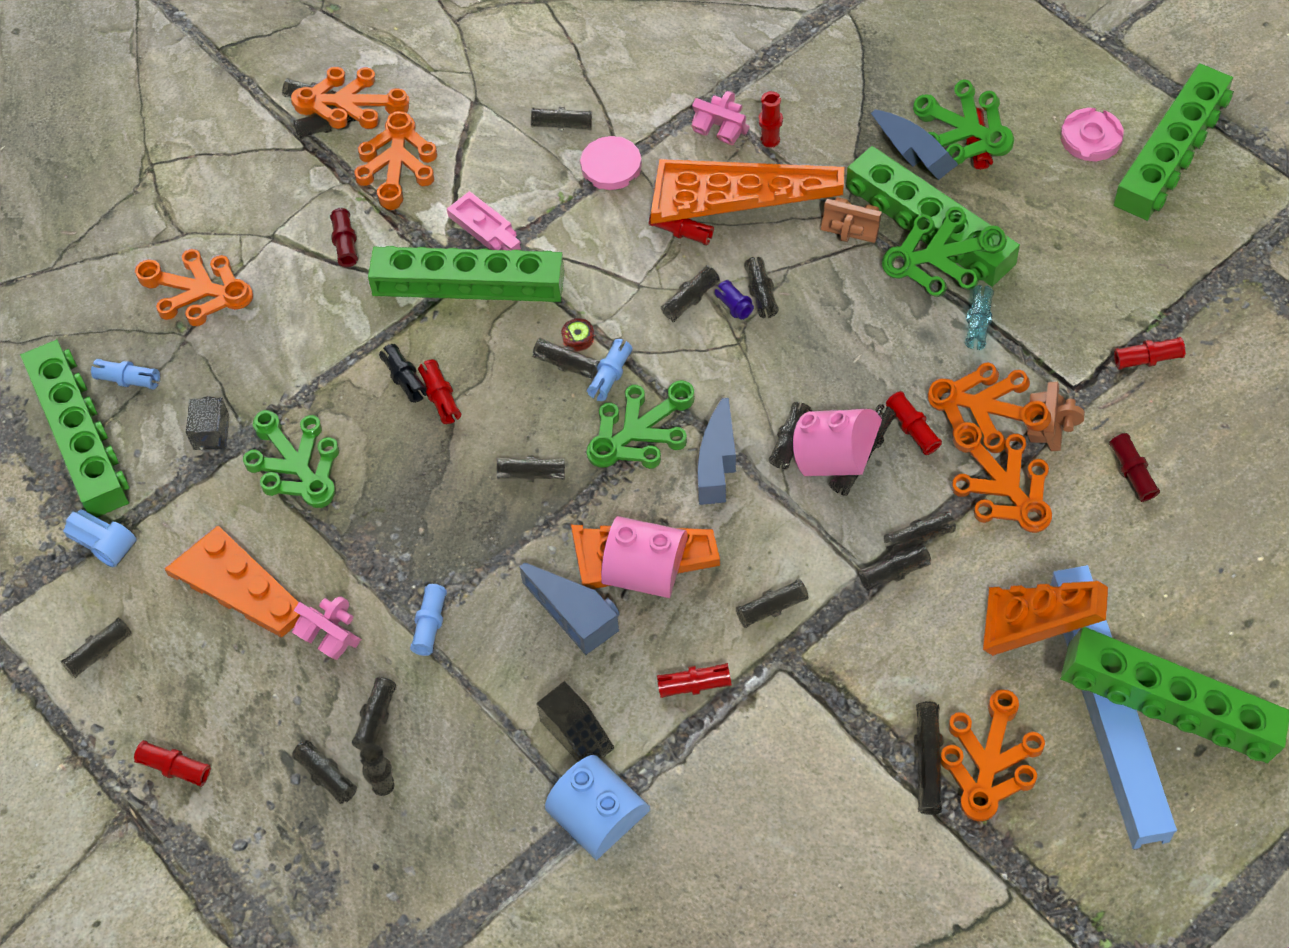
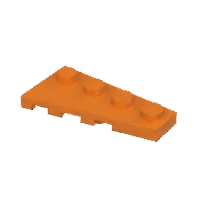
M571 525L583 586L591 589L611 586L602 584L601 579L604 550L611 526H600V529L583 528V525ZM677 528L686 530L688 538L678 573L720 566V557L713 529Z
M216 526L165 568L168 576L177 581L180 579L197 592L205 593L218 600L219 604L226 608H233L244 614L246 619L281 638L294 628L300 617V614L294 611L299 602L219 526Z
M1099 581L1062 583L1059 587H1052L1049 584H1037L1036 588H1025L1022 585H1018L1004 590L1000 587H989L983 650L993 656L1105 621L1108 587Z

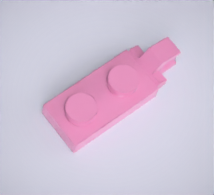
M470 191L447 208L448 217L487 248L492 250H521V242L516 238L517 235L512 229L511 223Z

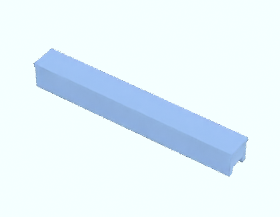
M1086 565L1053 571L1051 586L1059 587L1062 583L1093 581L1089 567ZM1107 620L1086 626L1091 630L1112 638ZM1081 628L1063 633L1067 647ZM1082 690L1132 848L1138 849L1142 844L1161 841L1162 844L1170 843L1177 829L1137 710L1112 703L1105 697Z

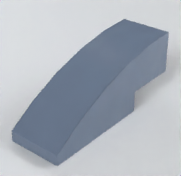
M875 109L871 113L901 155L913 167L922 160L931 173L940 180L958 165L943 146L920 126L889 112Z
M722 398L709 420L702 439L698 460L699 505L725 503L726 483L724 473L736 472V452L729 398Z

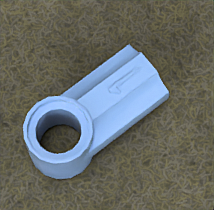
M82 509L78 512L73 511L66 519V525L63 530L67 538L90 549L100 561L110 567H116L137 541L134 534L117 522L108 524Z

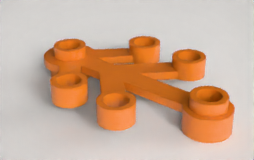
M340 67L329 68L327 70V78L312 88H298L291 95V103L298 113L303 115L317 113L327 120L331 127L336 129L344 128L347 125V114L357 120L365 129H373L377 126L378 113L373 109L362 110L358 106H385V110L389 114L396 111L407 113L409 110V96L400 88L391 89L387 95L357 94L365 87H371L375 82V72L368 67L360 68L357 71V78L335 94L325 93L333 87H339L344 84L345 72ZM326 105H333V106H336V107H338V108H335V109H332V110H331V109H330L329 107H327Z
M396 111L390 114L385 123V130L370 141L363 142L358 146L360 159L368 163L358 166L354 171L356 182L361 186H368L374 181L373 174L389 164L387 180L377 189L380 205L388 210L399 208L403 202V193L399 185L402 163L415 174L416 181L421 186H429L435 179L433 169L428 165L422 164L404 148L406 140L417 148L420 160L426 163L432 162L437 158L436 146L432 142H427L415 132L414 119L403 111ZM392 140L391 147L377 156V149Z
M196 249L186 250L182 254L185 268L191 270L195 279L162 272L159 263L151 259L140 262L135 269L138 281L144 287L156 288L159 285L186 290L172 298H163L158 301L156 309L159 316L165 320L174 318L178 313V309L206 296L216 297L202 305L195 304L186 309L185 315L189 324L201 326L206 322L207 315L225 307L234 310L242 309L249 305L253 299V291L250 285L243 280L235 279L231 272L230 262L223 255L214 257L210 262V266L214 275L221 277L224 285L211 282L202 265L201 255ZM166 307H171L169 310L163 311ZM194 314H200L197 317H192Z
M986 362L981 364L976 371L957 381L938 379L933 382L928 392L929 403L934 409L946 412L953 427V436L957 426L965 423L958 406L969 408L984 435V445L991 453L1002 452L1005 449L1006 439L1000 431L996 430L988 413L1022 421L1032 431L1044 430L1051 422V413L1041 401H1032L1022 407L996 400L1011 391L1022 393L1029 388L1030 380L1022 370H1014L1007 378L996 383L999 378V372L992 363ZM986 371H993L991 376L987 378L983 377V374ZM1017 378H1024L1021 384L1014 385V381ZM980 383L988 386L992 385L975 395L964 393ZM950 393L946 399L941 400L943 394ZM1043 415L1042 420L1033 423V419L1036 416ZM970 436L961 438V441L964 444H971L973 439ZM1000 438L997 445H990L992 439Z
M965 422L957 426L953 436L955 447L962 452H969L993 480L971 478L967 474H958L952 482L953 493L959 497L968 496L970 493L1007 496L1016 506L994 505L990 500L983 499L975 505V518L983 523L989 522L993 518L1018 521L1024 530L1032 533L1045 530L1052 520L1051 508L1043 501L1044 480L1049 472L1048 464L1042 459H1034L1029 463L1027 476L1031 480L1028 498L1019 487L1021 459L1026 448L1025 438L1020 434H1011L1007 437L1004 446L1008 454L1005 471L980 443L982 433L976 424ZM970 436L973 442L971 444H964L961 441V437ZM1011 441H1018L1022 447L1015 450L1010 447L1009 443ZM1040 466L1044 473L1036 475L1033 473L1032 468ZM965 481L969 487L961 490L956 486V483ZM986 506L991 510V514L987 516L981 515L978 509ZM1028 513H1038L1040 516V520H1030L1028 518Z
M998 690L990 697L988 711L993 719L985 750L972 732V720L967 714L962 712L955 713L949 721L948 728L950 733L960 740L979 769L977 783L962 764L964 755L958 746L948 745L944 747L941 752L940 763L943 768L951 772L962 789L961 809L968 818L974 821H987L991 819L998 810L999 801L1020 790L1028 791L1032 789L1037 780V772L1033 767L1021 765L1015 770L1013 778L991 787L995 774L1028 757L1040 756L1045 746V740L1041 734L1029 732L1024 735L1022 743L1000 754L1007 722L1015 718L1019 708L1017 696L1009 690ZM998 700H1008L1011 703V705L1006 707L999 704ZM962 721L967 727L965 729H958L954 726V723ZM1035 741L1039 744V748L1032 749L1028 747L1027 742ZM947 754H954L958 757V760L950 762L945 756ZM1023 773L1028 774L1032 780L1030 782H1023L1019 779V775ZM975 797H982L986 800L987 804L979 806L974 803L973 799Z

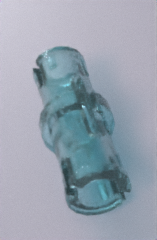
M982 285L973 288L971 309L967 311L966 321L969 325L965 345L970 349H974L975 338L978 340L977 350L985 348L987 328L992 323L993 315L990 308L994 291L986 285L983 297L981 295Z

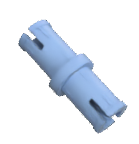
M623 339L614 340L606 358L601 359L598 363V372L591 385L587 388L588 395L593 399L598 389H600L597 401L606 400L614 382L621 378L623 374L622 367L633 351L632 346L627 341L620 351Z
M96 359L93 364L100 366V368L91 367L93 379L117 382L122 387L134 385L154 390L158 384L153 383L152 380L160 381L158 369L134 366L129 361L116 363Z
M428 584L427 587L425 586L421 609L416 612L414 618L417 625L410 650L421 656H429L433 653L437 629L441 628L443 623L441 612L447 590L438 584Z

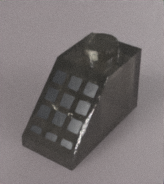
M565 681L536 703L540 722L577 762L590 755H596L602 759L614 749V745L589 706Z

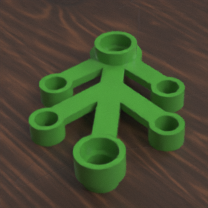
M960 80L954 88L955 94L961 100L964 117L941 107L932 95L925 94L916 98L913 110L920 120L930 122L938 119L956 128L937 135L935 132L928 133L943 147L950 145L946 151L951 157L954 152L960 151V154L953 158L958 165L963 163L965 159L985 152L993 156H1004L1012 150L1014 135L1008 127L1002 126L998 109L1000 99L993 91H985L979 97L980 106L987 112L989 129L979 124L974 101L975 87L969 80ZM969 87L966 93L961 94L963 88ZM993 98L992 103L985 105L988 99ZM928 103L925 108L921 109L924 104ZM972 136L980 139V141L965 147L956 143ZM1002 136L999 142L994 143L998 137Z
M951 207L946 212L945 221L926 249L914 252L923 235L930 234L934 230L935 224L929 215L921 214L915 218L914 227L902 246L892 247L884 254L882 266L890 277L901 279L908 276L926 287L928 293L934 297H940L945 294L947 290L946 282L941 277H931L915 265L929 262L958 280L962 288L971 290L978 284L979 278L977 274L971 269L960 267L948 258L980 250L993 254L998 253L1005 248L1007 237L1000 227L988 226L981 231L979 237L946 244L954 230L961 227L966 221V214L960 207ZM960 212L961 219L955 223L951 222V214ZM924 219L929 220L930 225L927 229H919L920 221ZM993 235L1000 238L996 246L988 244L989 238ZM903 258L904 265L901 268H895V259ZM966 274L974 276V280L970 285L963 284L962 280ZM935 281L942 283V288L938 292L931 290V285Z
M683 380L672 383L668 388V399L640 418L639 411L640 406L645 402V391L639 385L627 387L625 390L627 406L623 430L612 437L613 425L619 420L618 406L614 403L601 405L599 408L601 421L599 436L594 437L588 444L587 458L591 464L601 468L612 466L618 460L640 461L644 467L649 469L659 466L661 463V452L656 446L649 445L643 449L624 446L631 441L667 443L669 448L673 450L683 449L687 444V434L684 429L680 427H673L671 429L651 427L673 411H683L691 407L695 400L693 386ZM632 394L640 395L638 398L630 397ZM685 397L686 399L678 400L677 398ZM606 412H613V413H615V414L612 415V416H605V415H604ZM675 436H679L682 438L679 441L672 440V438ZM602 451H607V452H609L608 454H605V455H600V454H599V453L602 452ZM650 454L656 456V458L651 460L645 457Z
M268 410L260 411L253 420L255 433L262 440H271L284 459L263 457L260 451L250 450L243 456V462L247 471L251 473L269 472L260 479V485L266 495L287 494L302 496L305 503L315 508L329 505L335 495V486L332 480L329 479L333 461L339 454L337 441L331 437H326L319 441L317 448L321 458L314 475L308 466L316 437L322 431L319 418L314 415H308L301 420L300 427L303 435L297 452L281 432L282 427L278 416ZM311 424H315V425H316V426H315L314 428H312V429H306V427H307L308 425H311ZM328 446L333 447L330 451H323ZM259 459L257 463L249 464L251 460ZM273 472L295 474L302 482L281 481L279 475ZM271 481L276 482V484L271 487L266 486ZM317 488H322L318 492H313V490Z

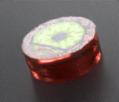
M575 318L563 325L561 330L562 341L568 349L583 351L593 344L594 329L589 321Z

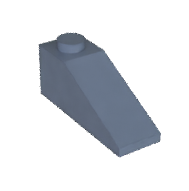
M523 563L519 566L522 583L585 655L619 632L618 616L620 614L615 604L609 598L604 600L596 590L528 563Z

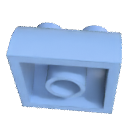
M596 755L587 756L573 765L557 781L545 802V810L596 861L650 811V806Z

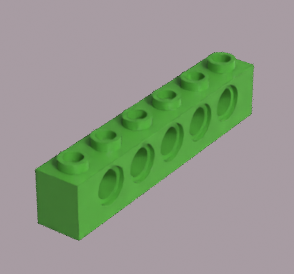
M1201 63L1198 64L1120 182L1113 206L1146 221L1149 220L1155 210L1161 211L1168 196L1166 194L1167 190L1173 191L1181 177L1180 170L1182 168L1187 170L1195 154L1193 150L1195 147L1200 149L1207 137V128H1214L1221 114L1220 108H1227L1234 93V91L1230 90L1233 80L1232 76Z
M873 146L868 148L847 167L846 187L855 196H860L871 205L878 207L879 211L895 220L903 229L911 231L917 216L921 214L929 215L933 219L935 227L930 234L923 235L921 238L927 245H929L945 221L946 212L951 207H960L966 214V221L961 227L954 230L946 244L979 237L984 228L992 226ZM954 212L950 216V221L954 223L961 219L960 212ZM924 219L920 221L919 229H927L930 225L929 220ZM993 235L989 238L988 244L996 246L1000 238ZM1006 236V246L998 253L993 254L980 250L948 259L958 263L965 269L973 270L979 280H983L993 287L1016 265L1020 244Z
M373 246L368 280L373 296L561 302L565 270L562 252L548 250L509 251Z
M56 339L20 354L87 513L99 517L129 504L124 492L130 489L122 470L116 472L114 469V465L119 464V461L112 446H104L103 441L108 439V436L101 421L94 422L92 416L98 413L90 396L84 398L82 392L87 391V388L80 373L73 374L72 368L77 367L70 349L63 351Z
M1087 627L1081 628L1068 644L1060 680L1073 684L1080 690L1090 691L1107 698L1112 703L1124 705L1142 712L1149 718L1159 719L1178 727L1183 732L1193 733L1211 740L1218 746L1228 747L1243 753L1255 761H1262L1268 764L1285 748L1289 724V709Z

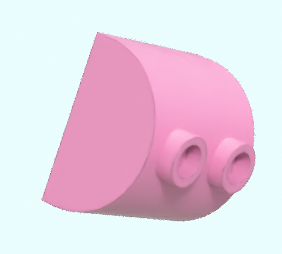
M872 409L809 411L804 413L796 424L793 436L794 457L801 473L804 476L863 475L882 422L881 417Z
M617 516L610 528L604 550L601 571L602 584L670 598L688 539L687 531Z

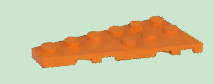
M659 159L651 208V224L843 195L845 167Z

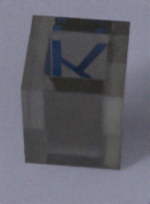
M206 396L200 399H189L186 434L193 450L226 449L230 415L223 398Z

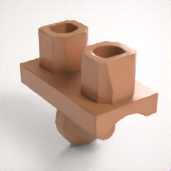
M839 197L835 200L826 199L821 230L841 235V241L848 242L849 238L852 237L875 243L878 237L882 212L876 206L866 205L860 207L852 205L847 199Z
M1058 381L1048 382L1047 391L1030 394V402H1043L1051 413V422L1047 428L1041 431H1032L1027 428V434L1030 442L1048 443L1051 451H1061L1063 430L1072 432L1074 426L1084 421L1085 411L1081 407L1076 406L1074 399H1067L1065 402L1064 397L1059 394Z

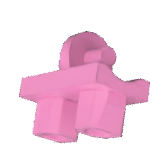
M726 91L722 98L714 95L711 103L695 98L692 107L695 115L691 126L696 133L704 136L708 135L712 125L716 124L721 126L717 134L718 139L729 145H734L740 133L746 135L750 127L745 123L746 116L740 114L742 105L734 103L735 94L733 92Z
M337 597L331 602L324 598L319 605L320 608L325 610L324 615L316 609L309 608L299 602L294 611L300 614V617L292 633L312 644L320 629H323L327 634L318 649L335 660L339 659L348 645L354 648L358 646L362 639L338 624L342 621L348 625L353 620V616L347 612L349 608L348 600L343 597Z

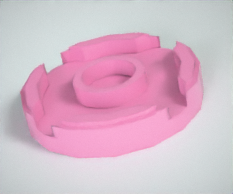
M1083 108L1068 115L1061 129V142L1064 148L1072 156L1085 161H1101L1115 155L1122 145L1124 129L1120 120L1112 113L1105 110L1101 113L1095 111L1096 108Z
M608 136L598 138L588 144L583 150L580 159L583 177L592 182L593 186L605 190H616L630 184L629 181L633 180L634 177L636 180L640 175L642 167L639 149L633 142L623 137Z

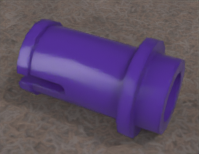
M725 280L718 285L723 293L719 289H715V296L730 309L732 317L742 320L752 313L754 309L752 299L749 296H744L731 281Z

